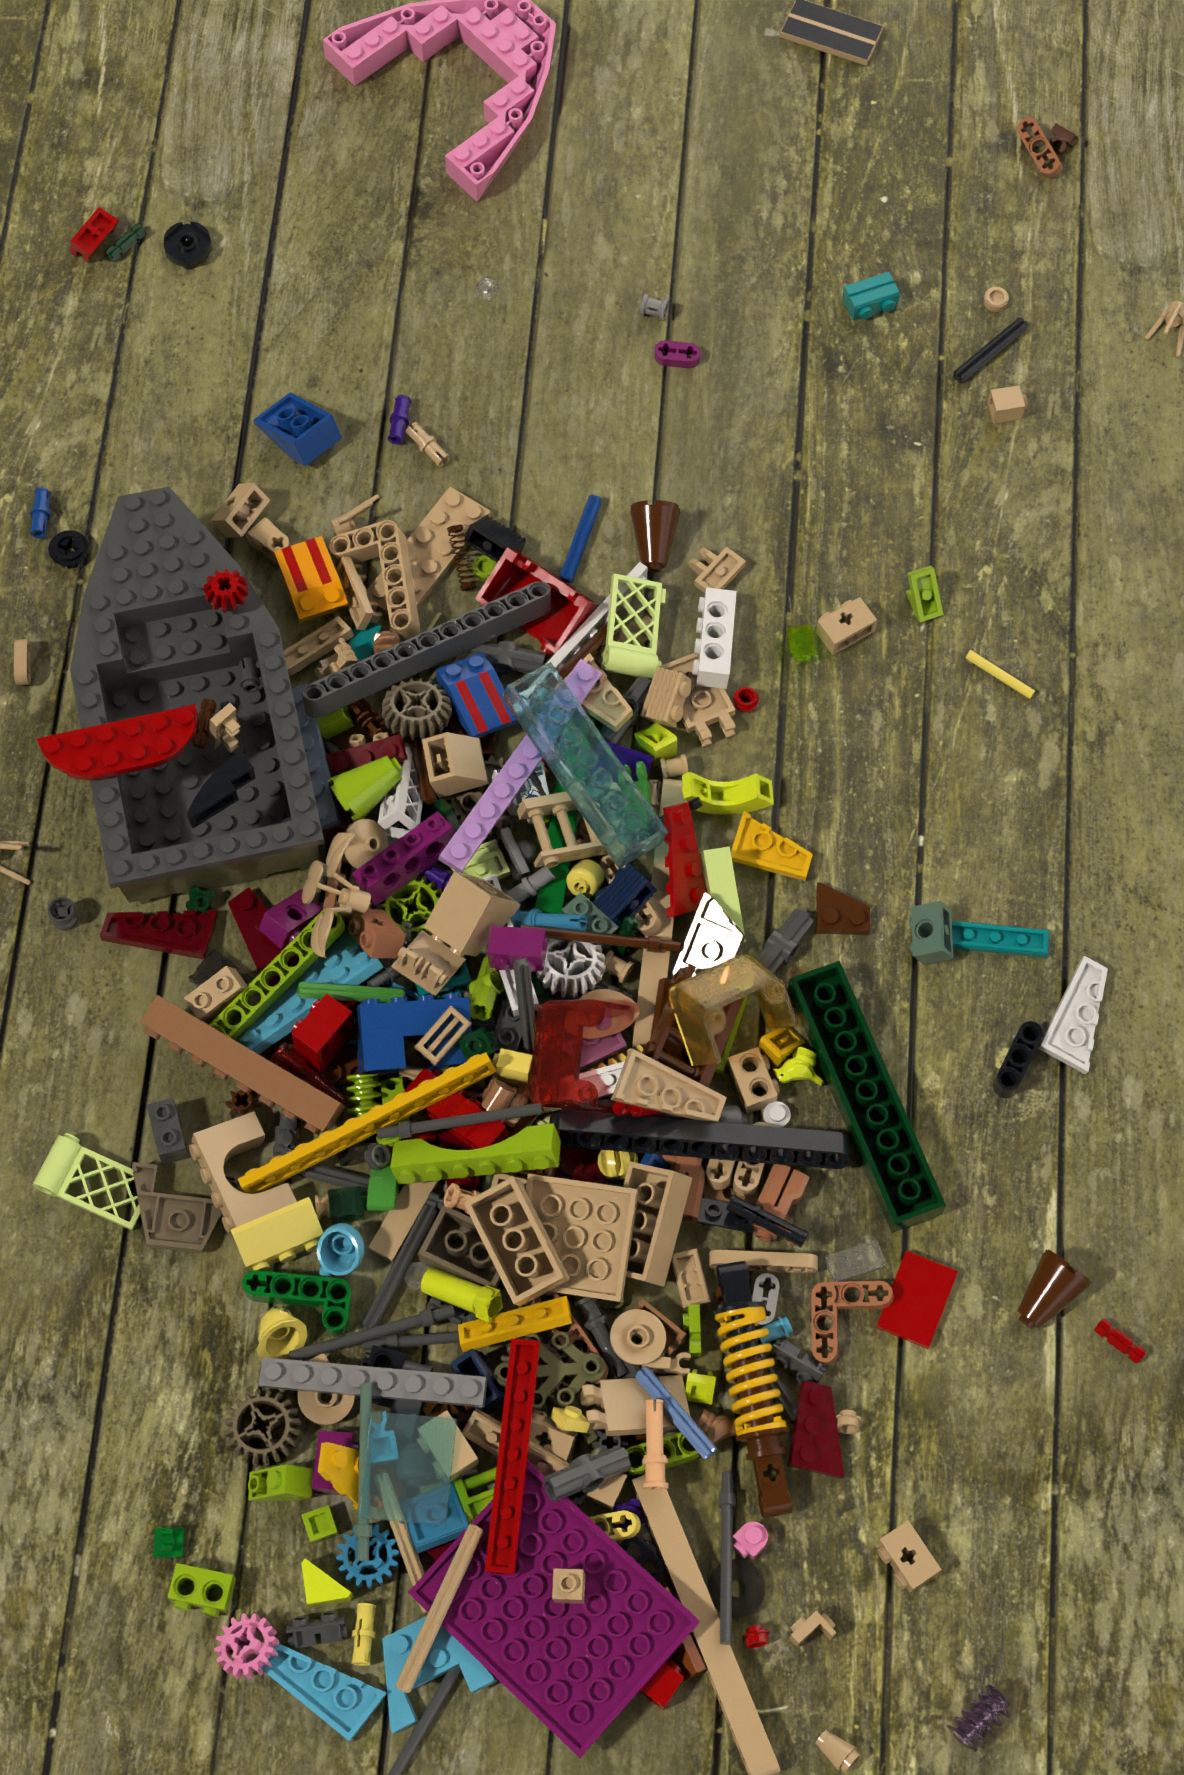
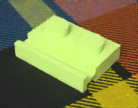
M496 839L481 844L461 872L479 878L496 874L498 880L510 876V870Z

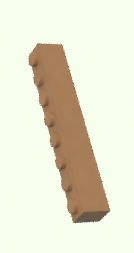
M156 995L140 1021L146 1027L145 1033L156 1040H159L160 1037L169 1041L167 1046L180 1054L183 1050L192 1054L190 1060L203 1068L206 1063L215 1068L212 1073L227 1081L228 1077H231L237 1081L235 1086L245 1093L250 1094L253 1090L260 1095L259 1101L273 1108L274 1104L283 1108L281 1114L294 1122L297 1118H300L306 1122L304 1127L316 1135H319L321 1131L332 1130L345 1108L337 1100L159 995Z

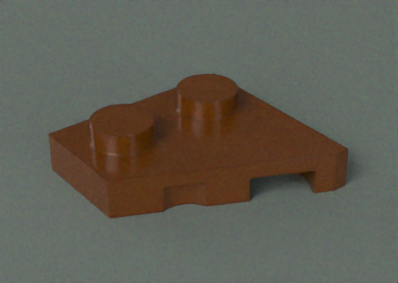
M817 882L816 934L869 935L870 907L823 883Z

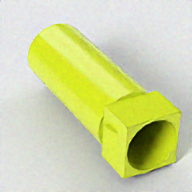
M430 1267L424 1273L421 1280V1291L423 1293L472 1312L476 1318L490 1323L503 1308L500 1290L491 1286H480L435 1267Z

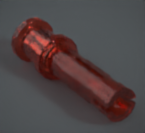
M284 1042L270 1060L272 1063H278L292 1075L341 1104L346 1099V1094H343L327 1079L307 1065V1058L298 1056L289 1048L287 1042Z

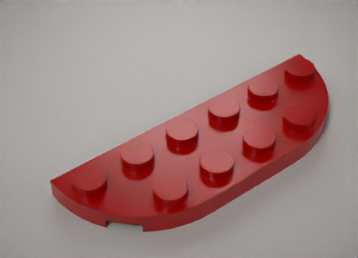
M196 704L54 734L37 738V742L46 761L53 768L67 774L68 777L79 780L108 778L161 766L178 757L190 739L195 735L198 723Z

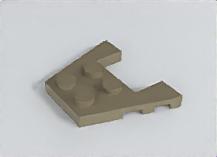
M133 1162L132 1169L146 1246L149 1248L203 1254L223 1215L221 1209L214 1206L212 1198L154 1192L158 1165ZM224 1173L227 1181L236 1189L239 1184L238 1178H240V1174Z

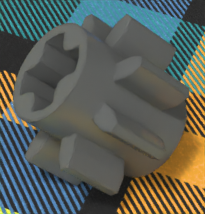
M597 1431V1437L600 1440L599 1442H593L592 1448L599 1449V1454L607 1450V1446H605L607 1440H613V1445H619L625 1449L628 1448V1443L621 1442L620 1439L623 1435L606 1436V1433L603 1434Z

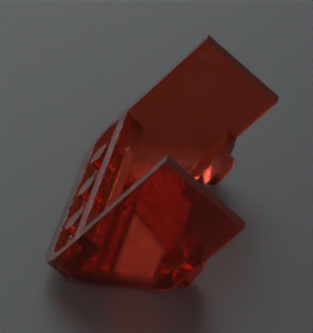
M593 999L551 1000L541 1004L536 1015L530 1088L532 1104L541 1103L542 1110L552 1112L558 1109L614 1113L611 1106L598 1105V1090L593 1083L579 1079L583 1026H598L604 1017L613 1018L629 1012L630 1006Z

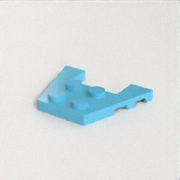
M427 1616L382 1638L390 1729L393 1734H397L419 1722L407 1693L397 1689L395 1684ZM441 1625L412 1690L458 1666L461 1668L471 1693H476L497 1682V1679Z

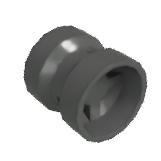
M57 897L50 902L48 914L53 925L61 931L74 928L78 923L79 917L73 902L67 897Z

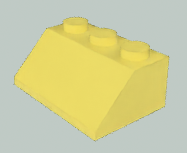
M310 1197L231 1229L248 1272L255 1270L267 1271L270 1269V1265L279 1261L281 1263L289 1262L296 1258V1254L300 1252L317 1250L318 1240L323 1234Z

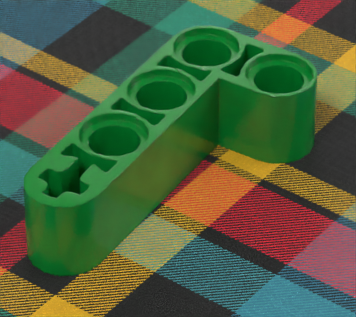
M257 1270L250 1271L243 1277L242 1287L247 1298L251 1301L323 1308L322 1323L330 1336L341 1337L348 1331L353 1294L349 1283L344 1279ZM256 1282H260L261 1286H257L256 1291H253L251 1286H255ZM281 1284H289L291 1286L286 1294L277 1293V1288ZM310 1286L319 1288L318 1293L313 1297L304 1295L305 1290ZM337 1289L347 1291L346 1296L342 1299L337 1300L332 1297L333 1292ZM334 1316L343 1318L342 1324L338 1327L328 1325L329 1320Z

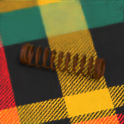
M463 525L450 526L447 528L449 536H452L449 541L454 542L451 545L452 548H455L452 553L457 554L453 559L458 560L455 562V565L459 566L456 571L460 572L457 575L461 578L459 580V583H461L460 590L468 591L477 587L475 580L460 582L474 575L459 576L473 569L458 570L472 563L456 564L462 560L470 559V557L455 558L461 554L469 553V551L454 552L457 549L467 547V545L453 546L456 543L466 541V539L452 541L453 538L465 534L450 535V533L463 531Z

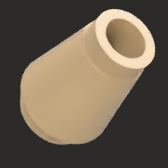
M827 1730L819 1736L815 1743L838 1771L842 1770L845 1774L853 1769L861 1757L856 1751L857 1747Z

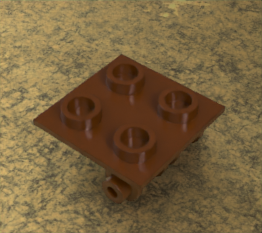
M362 698L347 705V711L352 717L354 727L331 739L340 750L349 749V740L353 734L364 735L366 743L373 742V737L377 733L387 732L389 737L394 734L391 729H387L385 721Z

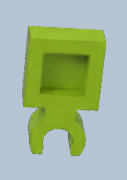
M700 1304L688 1305L687 1313H682L683 1330H688L689 1354H691V1357H701Z

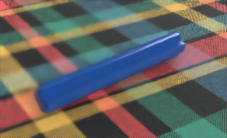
M591 494L588 497L560 573V579L566 583H572L602 503V499L599 496Z

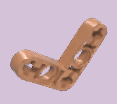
M885 1281L822 1282L815 1285L811 1293L812 1352L814 1358L818 1362H823V1365H831L838 1358V1310L886 1308L892 1303L894 1297L891 1286ZM851 1288L857 1289L860 1292L859 1300L853 1303L846 1301L844 1298L846 1291ZM864 1288H868L869 1294H876L878 1289L882 1288L888 1296H884L883 1301H878L876 1296H868L869 1302H865ZM822 1290H827L828 1294L832 1295V1297L827 1298V1308H833V1311L822 1310L821 1298L817 1297V1295L822 1294ZM821 1317L831 1318L833 1325L829 1330L822 1331L818 1329L817 1322ZM817 1336L827 1338L828 1347L830 1350H833V1352L828 1353V1358H823L822 1354L818 1353V1350L823 1349L822 1338L817 1339Z

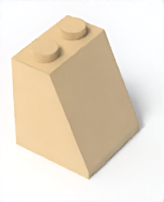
M454 871L424 928L432 933L431 937L434 940L450 945L449 950L460 957H464V955L476 957L489 943L491 926H504L521 904L483 878Z

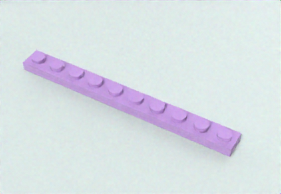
M582 659L579 660L441 852L438 860L457 872L461 873L598 682L602 672Z

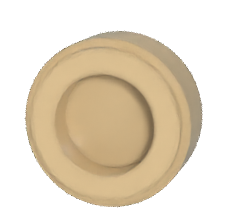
M991 287L985 292L983 302L988 310L999 312L1006 308L1009 295L1001 287Z

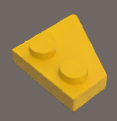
M330 1442L321 1443L318 1473L326 1481H330L340 1495H346L354 1503L352 1506L358 1510L359 1450Z

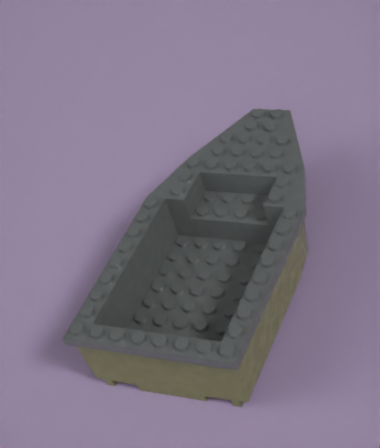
M169 486L118 496L84 593L70 668L81 729L196 704L199 715L202 700L212 699L217 705L213 716L229 703L236 708V722L240 725V732L234 736L239 741L237 744L239 747L232 753H229L223 744L214 749L209 744V736L207 737L208 743L205 749L195 748L192 744L193 738H191L183 752L166 764L108 778L90 780L110 888L119 887L129 903L140 901L141 904L150 903L152 898L177 893L188 895L190 894L189 890L194 886L212 890L268 878L267 874L298 867L300 871L310 869L309 865L315 860L319 861L318 845L325 844L279 627L240 566ZM227 567L230 569V573L238 570L240 576L246 578V587H248L249 594L245 597V605L237 604V611H234L232 607L228 608L225 614L222 608L215 611L212 605L206 602L203 586L207 583V575L215 576L216 569L222 573ZM248 657L256 660L257 677L261 681L259 689L252 693L245 692L240 687L242 675L239 662L240 660L244 661L243 658ZM242 751L253 766L256 778L236 790L239 801L197 827L192 828L187 812L201 787L227 760Z

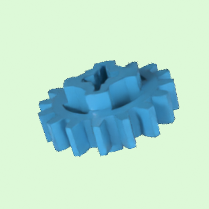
M376 1524L372 1530L373 1539L369 1541V1553L373 1550L374 1559L364 1562L357 1561L358 1537H355V1526L352 1527L354 1535L344 1534L343 1537L346 1540V1544H338L337 1546L343 1552V1554L336 1556L338 1562H344L339 1567L340 1572L345 1573L348 1571L346 1580L350 1582L355 1578L358 1588L361 1587L363 1582H366L368 1588L372 1589L373 1581L376 1580L381 1586L384 1585L382 1577L392 1578L393 1575L389 1569L391 1567L398 1568V1563L393 1558L400 1556L399 1550H392L397 1544L396 1539L387 1540L390 1532L385 1530L381 1534L380 1526ZM384 1546L387 1549L386 1563L380 1557V1552ZM350 1549L353 1550L356 1558L352 1566L349 1563ZM365 1570L376 1571V1573L371 1575H363Z

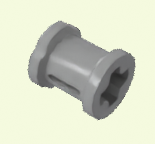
M645 293L639 314L642 316L645 314L652 315L664 321L669 300L664 299L662 301L651 298L649 294Z

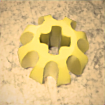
M601 1150L598 1155L599 1169L604 1177L609 1180L625 1179L629 1162L638 1163L637 1153Z

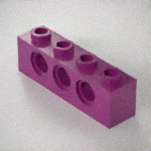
M437 811L355 870L352 875L359 889L370 893V902L374 907L438 861L439 855L455 834L453 827Z

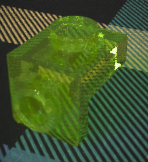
M812 624L786 627L789 658L796 657V662L811 661V655H818L817 649L815 650Z

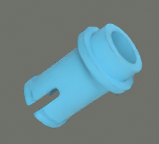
M779 1316L777 1321L759 1328H767L769 1330L768 1336L758 1338L760 1343H769L783 1336L788 1338L789 1334L793 1332L788 1318H781Z

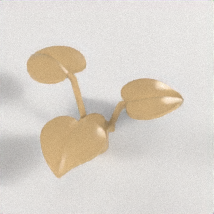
M353 833L336 834L326 857V865L328 866L327 876L334 877L348 888H343L340 891L319 883L323 873V864L317 860L311 864L308 879L303 887L302 902L305 904L312 902L317 888L339 895L338 902L343 906L326 908L324 914L318 916L313 927L310 941L311 947L315 954L326 958L325 946L333 921V913L345 912L350 914L353 910L364 914L371 901L370 893L359 890V887L352 885L336 873L347 846L355 836Z

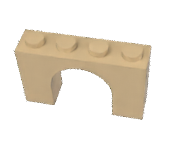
M254 1111L193 1133L191 1144L189 1145L192 1158L194 1160L198 1159L201 1166L200 1174L205 1184L209 1183L212 1190L211 1198L216 1208L221 1209L224 1216L222 1217V1222L228 1233L233 1228L297 1202L288 1183L261 1193L248 1194L235 1189L225 1177L223 1166L230 1158L263 1144L265 1133Z

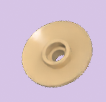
M357 820L350 824L345 833L355 834L344 852L346 859L355 869L360 868L389 847V840L385 830L374 820Z
M641 1309L628 1310L619 1315L614 1321L610 1330V1343L616 1355L623 1361L632 1365H646L655 1361L662 1354L666 1345V1331L662 1322L654 1314ZM638 1336L641 1339V1343H633L632 1337Z
M298 1391V1404L302 1413L312 1422L321 1425L334 1424L344 1419L351 1411L355 1396L332 1394L331 1401L323 1402L321 1400L323 1393Z

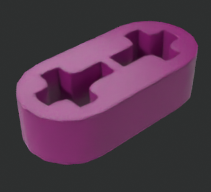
M664 340L658 342L654 348V359L663 366L693 368L700 362V349L693 343ZM663 350L668 351L667 356L662 355ZM687 353H692V357L687 358Z

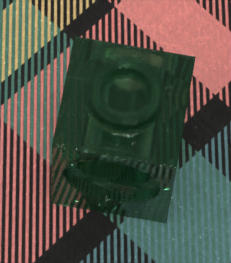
M361 1186L327 1190L332 1224L365 1220L364 1211H369L367 1210L368 1194L362 1193Z

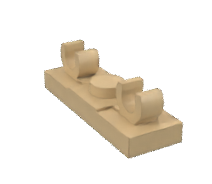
M342 556L336 572L348 602L347 606L357 630H365L369 622H379L382 613L375 612L378 606L377 602H369L367 589L363 585L366 575L359 574L362 565L353 564L350 556Z
M231 703L210 719L209 744L214 749L223 744L229 753H232L239 747L237 745L239 741L234 736L240 732V725L236 722V708Z

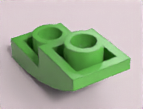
M390 1157L386 1167L379 1170L371 1169L367 1210H395L399 1190L398 1182L390 1168L392 1157Z

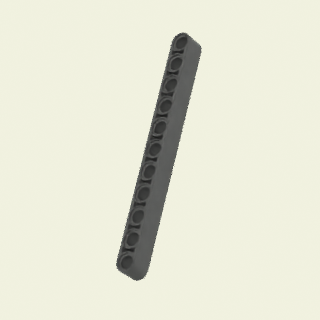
M545 582L531 583L308 684L302 690L306 715L312 718L323 717L546 615L551 610L550 586Z

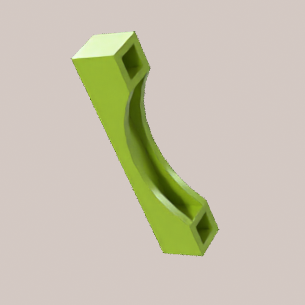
M554 1123L527 1126L502 1142L473 1150L444 1149L431 1145L421 1138L394 1142L390 1168L398 1184H412L536 1169L542 1170L559 1167L561 1140Z

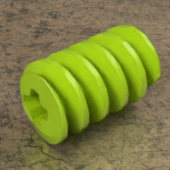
M353 1074L347 1076V1080L355 1082V1085L347 1087V1091L355 1093V1096L347 1098V1102L355 1104V1107L347 1109V1113L358 1118L368 1113L372 1107L382 1105L374 1101L375 1098L382 1096L381 1092L374 1090L375 1087L382 1084L381 1081L374 1079L375 1076L380 1074Z

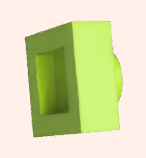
M329 1505L301 1514L311 1544L338 1534Z

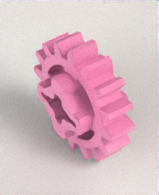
M243 1613L239 1622L234 1617L231 1618L232 1626L230 1628L222 1626L225 1634L224 1636L216 1637L221 1646L214 1648V1651L220 1656L217 1662L228 1675L233 1673L237 1679H241L244 1673L250 1680L254 1671L261 1676L264 1665L272 1666L269 1658L270 1656L276 1657L278 1655L273 1647L279 1645V1640L274 1637L277 1631L270 1626L266 1618L261 1619L254 1613L250 1619ZM260 1631H261L262 1634H263L264 1643L260 1642L261 1637H262V1636L259 1634ZM230 1650H233L232 1657L234 1658V1661H232Z

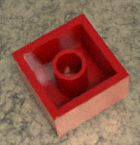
M326 994L322 999H317L311 1006L310 1013L306 1018L298 1020L292 1029L291 1034L296 1055L322 1073L356 1034L352 1011L329 994Z

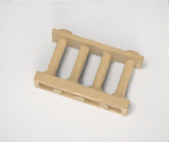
M621 782L523 799L517 809L519 820L529 818V820L533 821L542 851L534 861L535 867L545 866V868H552L562 862L616 852L618 854L631 852L640 837L638 834L626 836L615 804L624 792ZM602 805V807L606 808L615 838L601 839L591 809L592 807ZM578 810L582 813L591 840L590 843L577 844L567 815L568 811ZM551 814L557 816L567 847L553 849L543 816Z

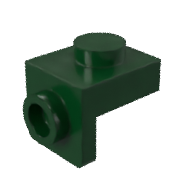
M486 1027L458 1039L466 1061L477 1054L486 1052L490 1056L497 1052L495 1046L498 1045L496 1037L492 1030L487 1032Z

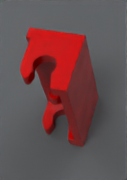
M98 207L70 240V253L75 257L78 253H81L84 256V262H88L91 259V255L110 232L116 229L119 220L101 207Z

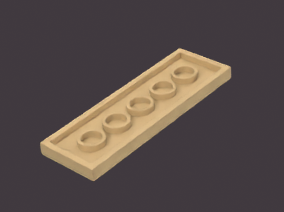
M452 487L447 489L407 539L417 609L456 561L453 557L457 554L452 553L455 548L451 547L454 542L449 541L452 536L448 535L447 528L453 525H463V531L450 533V535L464 533L465 535L452 539V541L465 539L470 524L484 515L488 514L489 518L491 517L490 510ZM459 542V543L454 544L453 546H454V547H459V546H463V545H467V546H468V544H466L465 542ZM465 548L457 549L454 552H463ZM381 572L367 589V597L369 602H377L378 606L376 609L389 617Z

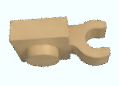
M682 1352L676 1355L674 1359H671V1357H665V1354L662 1353L655 1361L642 1365V1368L645 1366L649 1367L654 1374L670 1375V1373L687 1376L690 1373V1369L681 1368L679 1362L690 1360L691 1354Z

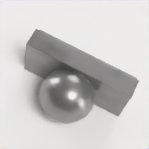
M509 827L500 830L496 841L508 865L514 883L518 885L522 882V878H528L530 873L528 865L536 859L537 851L535 845L530 841L520 840L516 843Z

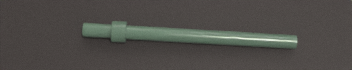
M362 1383L360 1388L358 1525H355V1537H358L357 1561H369V1538L372 1537V1525H370L372 1384Z

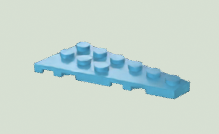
M347 930L325 952L326 958L320 957L238 1039V1042L253 1052L260 1054L292 1032L296 1022L306 1018L310 1013L311 1006L317 1000L298 997L297 987L299 982L359 985L382 969L383 965L378 958H370L348 933L349 930Z

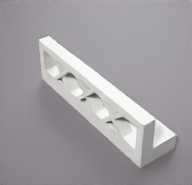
M407 742L404 743L408 759L400 764L403 768V771L400 772L402 778L381 800L378 824L384 829H387L397 821H400L410 831L420 824L423 800L416 766L413 762V750Z

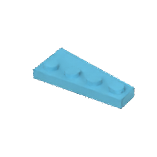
M281 1644L273 1647L278 1655L276 1657L270 1656L269 1661L272 1666L264 1665L262 1667V1670L349 1742L352 1741L387 1695V1692L374 1688Z

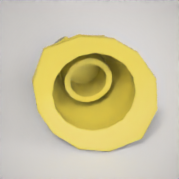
M275 1306L270 1308L262 1316L259 1325V1344L257 1347L259 1361L262 1362V1357L291 1360L289 1351L302 1348L305 1345L308 1336L306 1325L299 1319L294 1318L291 1312L284 1307L278 1308Z

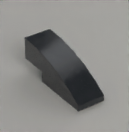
M242 751L227 760L201 787L187 812L192 828L197 827L239 801L236 790L256 778L253 766Z

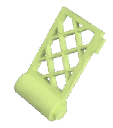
M615 573L612 575L606 646L601 665L603 671L634 677H646L652 680L656 667L661 668L662 663L658 660L656 653L660 605L665 604L666 589H662V583ZM618 582L627 584L632 592L623 597L618 590ZM644 587L654 589V599L650 602L640 592ZM634 594L643 605L636 612L627 602V599ZM620 604L630 614L623 621L616 614V607ZM644 609L652 616V622L647 626L637 615ZM632 618L641 628L634 636L625 626V623ZM618 628L628 638L624 643L613 641L614 631ZM644 632L650 640V648L642 647L636 640V637Z
M71 1134L58 1135L32 1185L47 1195L63 1199L133 1231L141 1215L139 1204L137 1207L135 1201H138V1196L133 1197L129 1187V1183L135 1182L133 1169L82 1147L79 1144L80 1140ZM87 1156L96 1160L99 1169L83 1174L80 1165L84 1157ZM100 1162L107 1166L102 1168ZM112 1169L120 1171L123 1181L108 1186L104 1172ZM79 1171L80 1176L74 1177L76 1172ZM101 1174L105 1187L89 1192L85 1179ZM125 1174L132 1176V1178L126 1179ZM82 1180L86 1194L77 1197L66 1194L70 1184ZM125 1185L130 1198L114 1204L110 1190ZM107 1192L111 1205L101 1209L95 1207L91 1197ZM88 1198L89 1203H86V1202H84V1201H82V1200ZM132 1203L135 1212L130 1222L119 1218L116 1208ZM113 1209L115 1215L108 1213L107 1211Z

